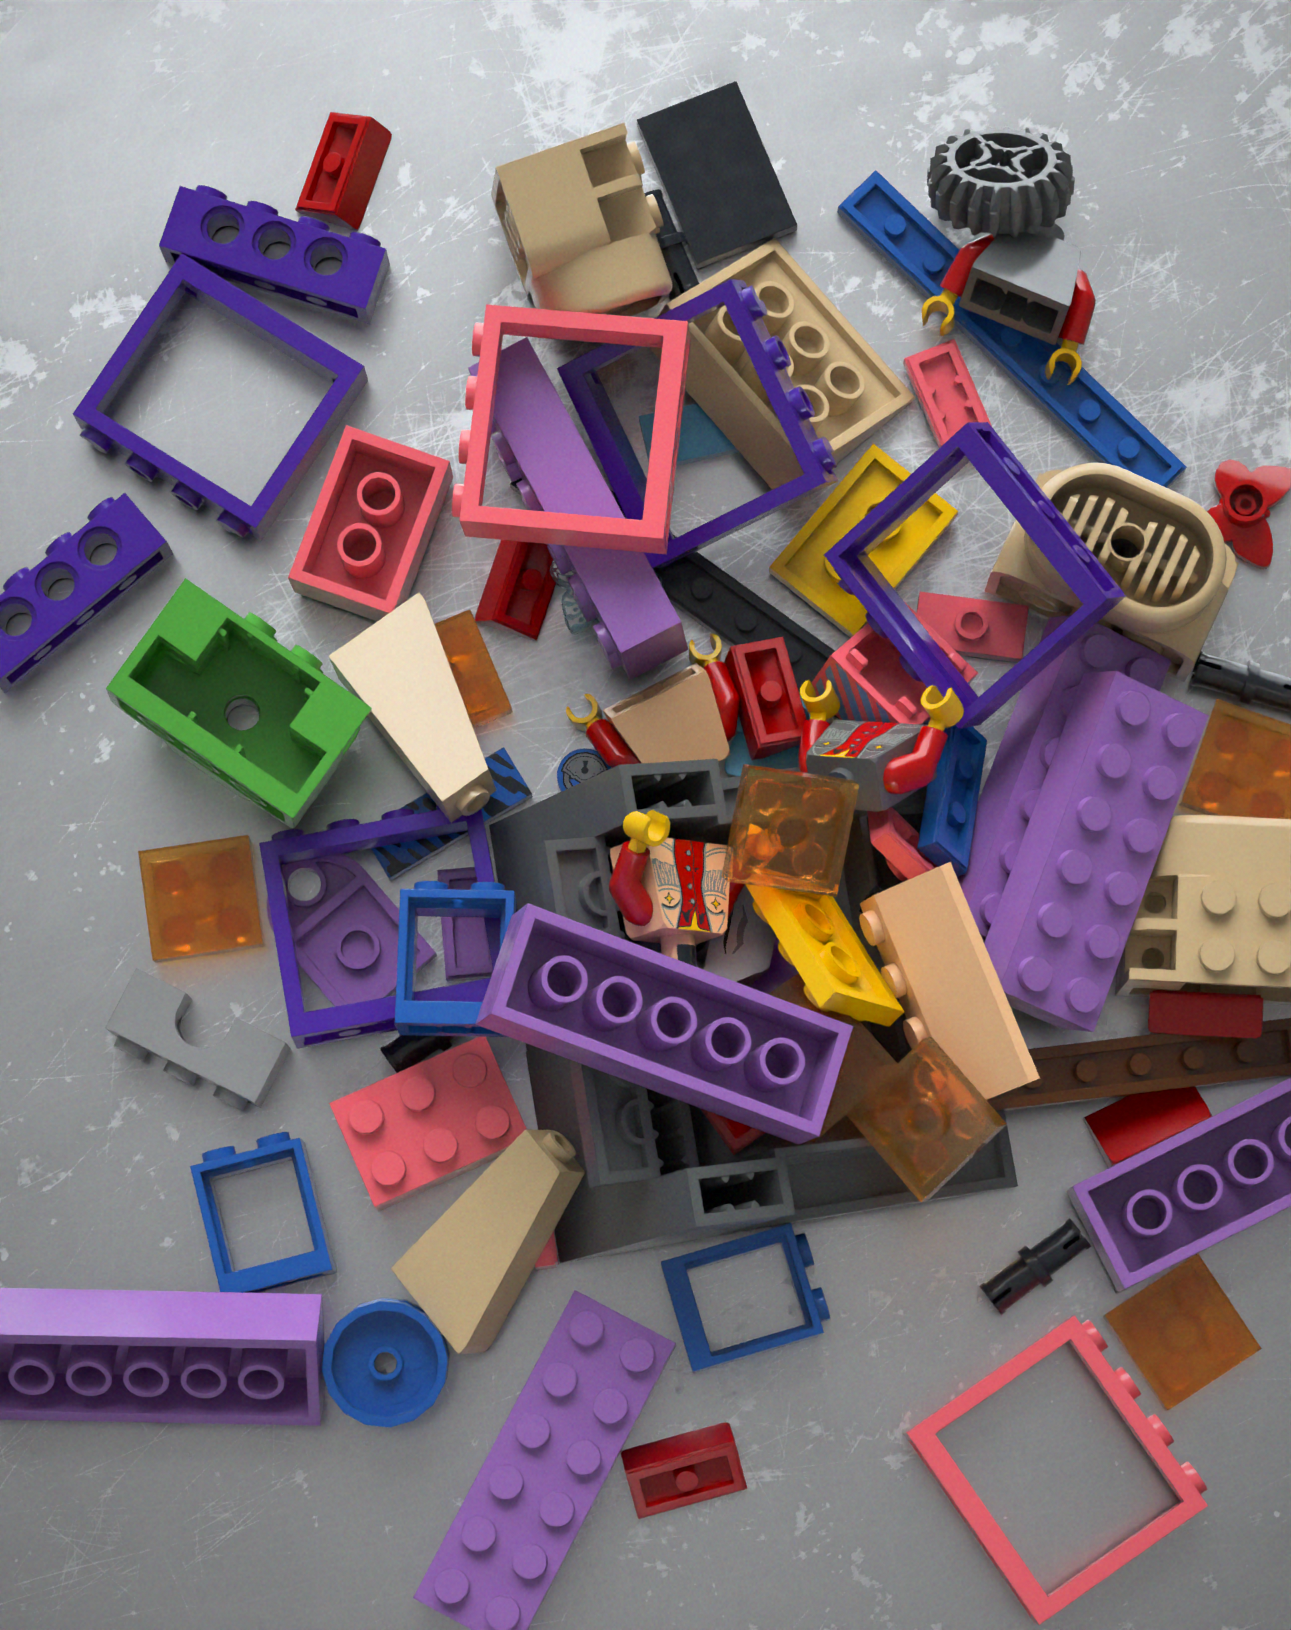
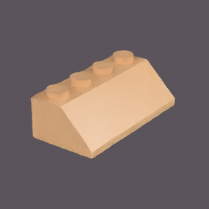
M951 862L877 893L859 903L863 911L859 916L863 934L870 945H877L885 964L881 968V975L896 999L899 998L907 1020L903 1021V1029L907 1041L915 1052H921L929 1071L925 1075L928 1092L936 1105H943L946 1115L1040 1079Z

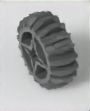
M985 125L982 131L965 129L963 136H949L946 144L936 146L935 156L930 158V167L927 169L928 196L931 208L938 210L939 219L952 221L954 229L969 228L974 236L981 232L990 233L993 238L998 234H1009L1016 238L1019 232L1024 231L1030 234H1037L1039 226L1052 227L1056 219L1066 216L1067 206L1071 204V195L1074 194L1075 177L1073 176L1071 155L1063 151L1061 143L1056 141L1049 142L1047 134H1030L1027 127L1021 130L1009 129L1008 125L1003 129H992Z

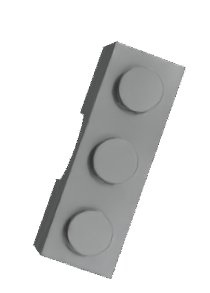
M136 968L105 1027L110 1033L118 1037L114 1047L141 1061H144L148 1052L167 1061L163 1071L193 1086L197 1077L217 1086L213 1096L243 1111L247 1102L261 1108L291 1050L288 1044L235 1018L229 1032L221 1042L208 1048L193 1047L186 1043L182 1034L183 1017L192 998L186 992Z

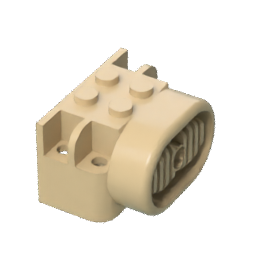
M625 123L495 168L491 197L524 290L527 295L531 294L536 309L631 317L662 303L672 289V280L656 234L660 232L659 227L664 226L662 216L654 195L645 196L641 177V174L645 173L643 161L635 141L626 142L628 132Z
M1085 463L1063 471L1051 470L1043 474L1039 473L1035 482L1126 595L1122 601L1097 623L1170 659L1171 663L1166 674L1185 682L1198 659L1239 565L1236 562L1234 553L1225 544L1215 520L1195 501L1115 465ZM1015 519L990 572L985 592L1012 604L1028 605L1029 612L1049 620V617L1072 615L1083 603ZM1120 538L1127 539L1135 544L1139 555L1133 558L1120 557L1112 549L1111 541Z
M1216 815L1172 816L1116 970L1115 996L1150 998V992H1153V990L1261 995L1264 998V1004L1291 1005V819Z

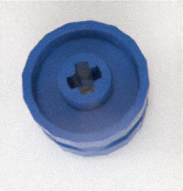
M381 1297L359 1304L336 1323L324 1345L322 1373L328 1394L343 1413L365 1425L391 1428L414 1421L433 1406L447 1380L450 1352L446 1338L421 1307L406 1299ZM382 1352H389L396 1358V1368L391 1373L387 1374L386 1369L381 1372L376 1369L375 1360Z

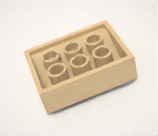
M773 238L668 302L658 315L660 316L730 279L744 280L747 287L753 285L759 300L764 301L767 309V315L762 317L770 336L777 335L784 344L791 360V365L786 367L787 373L794 387L801 386L808 395L815 412V416L809 418L818 439L824 436L832 446L834 452L831 454L836 464L904 410L916 398L776 238ZM724 305L689 323L691 343L685 390L772 490L804 475L726 306ZM649 347L661 361L662 348Z

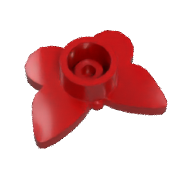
M1229 459L1221 462L1216 469L1214 481L1216 491L1221 499L1218 505L1211 507L1207 512L1218 525L1225 544L1228 542L1232 543V550L1237 557L1256 568L1267 569L1271 564L1273 556V539L1266 519L1271 515L1269 509L1282 500L1291 489V468L1263 465L1250 472L1239 461Z

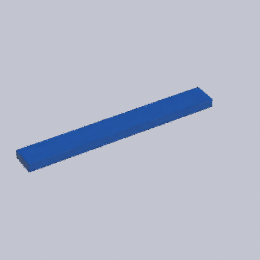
M875 170L838 206L837 213L927 299L933 296H940L944 288L940 287V284L957 256L959 249ZM958 297L953 305L954 325L1098 463L1121 467L1165 488H1169L1185 472L1187 467L1083 367L1070 385L1067 384L1072 370L1068 363L1064 361L1055 362L1051 378L1049 380L1046 378L1045 366L1052 354L1061 348L1057 342L1055 345L962 308L959 306L961 298Z

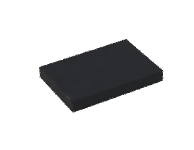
M737 81L637 119L638 130L679 228L686 237L687 247L697 269L769 242L773 238H779L797 231L796 220Z

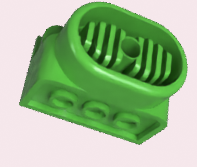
M185 578L106 687L110 700L124 713L163 739L179 756L239 797L252 801L287 826L295 828L343 761L344 755L356 740L360 726L371 712L372 707L324 675L320 669L323 663L306 649L295 644L290 651L278 643V640L274 637L277 631L263 619L251 612L245 618H242ZM239 705H249L258 712L259 719L252 728L237 730L228 724L230 711Z

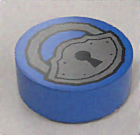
M587 748L574 750L567 754L559 764L557 770L559 789L562 792L611 769V767L605 763L595 750Z

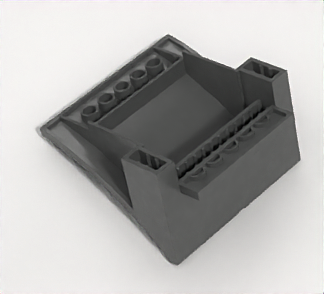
M718 759L618 765L489 825L498 883L505 885V890L515 891L517 911L529 903L658 953H661V943L634 941L627 935L623 915L609 891V882L613 873L610 848L631 840V837L626 835L623 829L625 817L635 811L646 815L648 811L654 810L667 816L670 820V832L667 838L731 846V852L737 854L739 849L734 843V834L739 825L750 822L761 827V830L768 828L778 834L780 840L779 847L776 853L769 859L758 860L754 857L751 862L753 867L755 868L757 865L827 886L880 973L881 968L885 966L877 945H870L863 934L859 920V914L861 913L859 912L861 907L859 903L864 901L866 895L873 887L878 886L884 891L903 881L893 874L887 865L885 856L871 844L867 811L839 809L836 812L823 811L812 802L810 787L803 783L799 767L721 779ZM928 784L892 806L919 834ZM905 1013L890 1027L866 1020L858 1021L852 1017L846 1023L853 1026L819 1137L798 1145L769 1133H764L735 1155L732 1154L699 1107L526 1043V1058L538 1130H554L562 1134L573 1145L576 1151L574 1159L585 1171L554 1229L560 1263L789 1223L1017 1187L1018 1183L1005 1111L867 1127L860 1070L924 1061L921 1052H915L905 1036L903 1021L907 1020Z

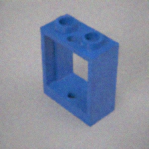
M420 881L414 884V889H400L395 1025L399 1035L508 1037L476 1025L483 1002L415 1001L418 916L501 918V949L511 916L517 912L515 891L505 890V885L496 882L471 884V890L448 889V884L439 881Z
M289 1132L261 1137L256 1140L257 1149L236 1154L234 1146L207 1151L201 1154L203 1163L190 1166L220 1292L261 1293L337 1273L305 1142L301 1138L291 1140ZM292 1160L314 1251L235 1271L213 1181Z
M791 1223L660 1262L692 1373L821 1336L824 1333L821 1322L831 1320L822 1288L819 1287L811 1290L805 1271L806 1267L814 1265L806 1234L795 1235ZM781 1245L804 1325L711 1352L687 1272Z

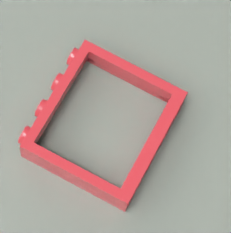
M486 304L484 323H475L472 338L473 356L480 357L477 377L469 376L466 385V410H473L471 430H462L459 441V463L466 464L464 484H455L452 498V517H460L459 521L465 537L667 554L691 343L688 321ZM503 335L662 348L642 520L482 506Z
M1075 1315L904 1433L1032 1621L1038 1625L1208 1506L1201 1496L1207 1490V1487L1197 1471L1188 1461L1181 1466L1167 1448L1174 1443L1167 1428L1155 1414L1146 1418L1134 1401V1399L1141 1395L1134 1381L1122 1367L1113 1371L1101 1353L1108 1346L1099 1331L1090 1320H1086L1081 1324ZM1069 1341L1181 1502L1052 1593L1046 1595L940 1442L936 1433Z

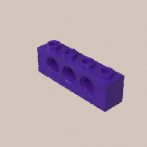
M198 185L196 190L179 186L159 243L165 262L174 264L182 253L224 280L370 324L390 266L387 250L380 247V241L358 232L350 233L349 237L330 232V227L327 224L310 217H299L298 222L278 216L279 212L275 208L261 202L248 201L247 206L227 200L226 194L209 186ZM234 226L238 228L239 233L237 237L229 243L221 244L212 240L213 234L220 227ZM276 241L286 242L291 246L289 252L280 259H269L263 255L265 248ZM325 257H335L342 261L340 269L331 275H321L315 272L314 268Z
M123 493L116 500L113 497L103 500L89 513L87 517L89 522L74 535L67 532L59 536L46 549L45 554L47 557L31 570L28 567L18 570L4 583V592L0 595V688L4 693L173 555L164 537L126 493ZM110 543L117 546V553L108 564L95 565L90 562L91 553L98 545ZM60 578L74 580V589L67 598L63 600L48 598V590L54 581ZM17 613L31 615V625L25 633L17 636L6 634V624L13 615Z

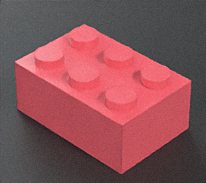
M346 425L288 576L293 591L375 621H379L406 602L453 480L450 461Z
M476 1037L329 1103L372 1203L378 1211H382L496 1160L527 1129L486 1037Z

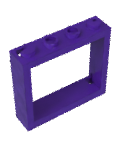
M181 253L74 411L73 416L80 428L83 429L80 436L92 443L97 450L107 454L110 448L115 449L128 458L125 465L140 477L152 482L158 476L174 486L170 493L185 505L198 510L203 504L219 514L216 522L230 533L234 532L242 538L249 533L262 541L368 382L364 365ZM185 292L332 383V386L252 506L103 414Z
M730 279L654 319L688 321L689 324L724 305L726 306L804 475L677 538H674L669 528L667 554L644 553L652 569L666 567L838 482L833 471L837 467L831 454L834 450L824 436L818 439L809 419L815 416L812 403L801 386L794 387L786 370V367L791 365L788 352L777 335L770 336L762 317L767 315L765 303L763 300H759L753 285L747 287L744 280ZM605 343L558 367L557 371L626 518L642 520L647 478L598 376L597 370L643 346Z
M988 422L966 423L824 554L834 567V571L841 578L837 584L850 595H855L868 611L865 616L869 625L883 638H889L901 653L899 661L904 670L916 681L923 682L927 688L932 685L936 686L943 699L946 696L947 690L952 688L964 709L963 717L955 724L959 729L981 725L1126 597L1117 583ZM969 461L1083 603L1077 611L979 697L868 556L871 551Z
M438 805L434 811L415 814L412 809H397L384 813L380 821L360 824L357 819H343L329 823L325 831L305 834L301 829H289L273 834L271 841L259 843L290 1033L297 1049L397 1031L395 1025L396 995L306 1012L282 865L468 831L477 882H495L482 808L472 815H461L452 823ZM484 918L494 970L500 952L501 918ZM491 978L416 991L415 1001L483 1002Z

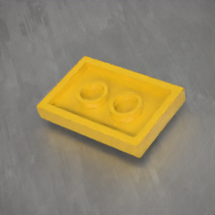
M875 444L870 446L769 567L770 574L850 638L868 623L865 616L868 611L855 595H850L837 584L841 578L834 571V567L824 554L911 475L909 471ZM935 493L868 554L895 590L958 515V510Z
M757 865L743 879V882L754 898L752 902L753 909L764 922L771 926L780 941L778 943L779 952L787 962L796 967L806 984L803 988L804 993L812 1004L825 1012L831 1010L849 1015L858 1021L866 1020L888 1027L904 1013L903 1008L827 886Z

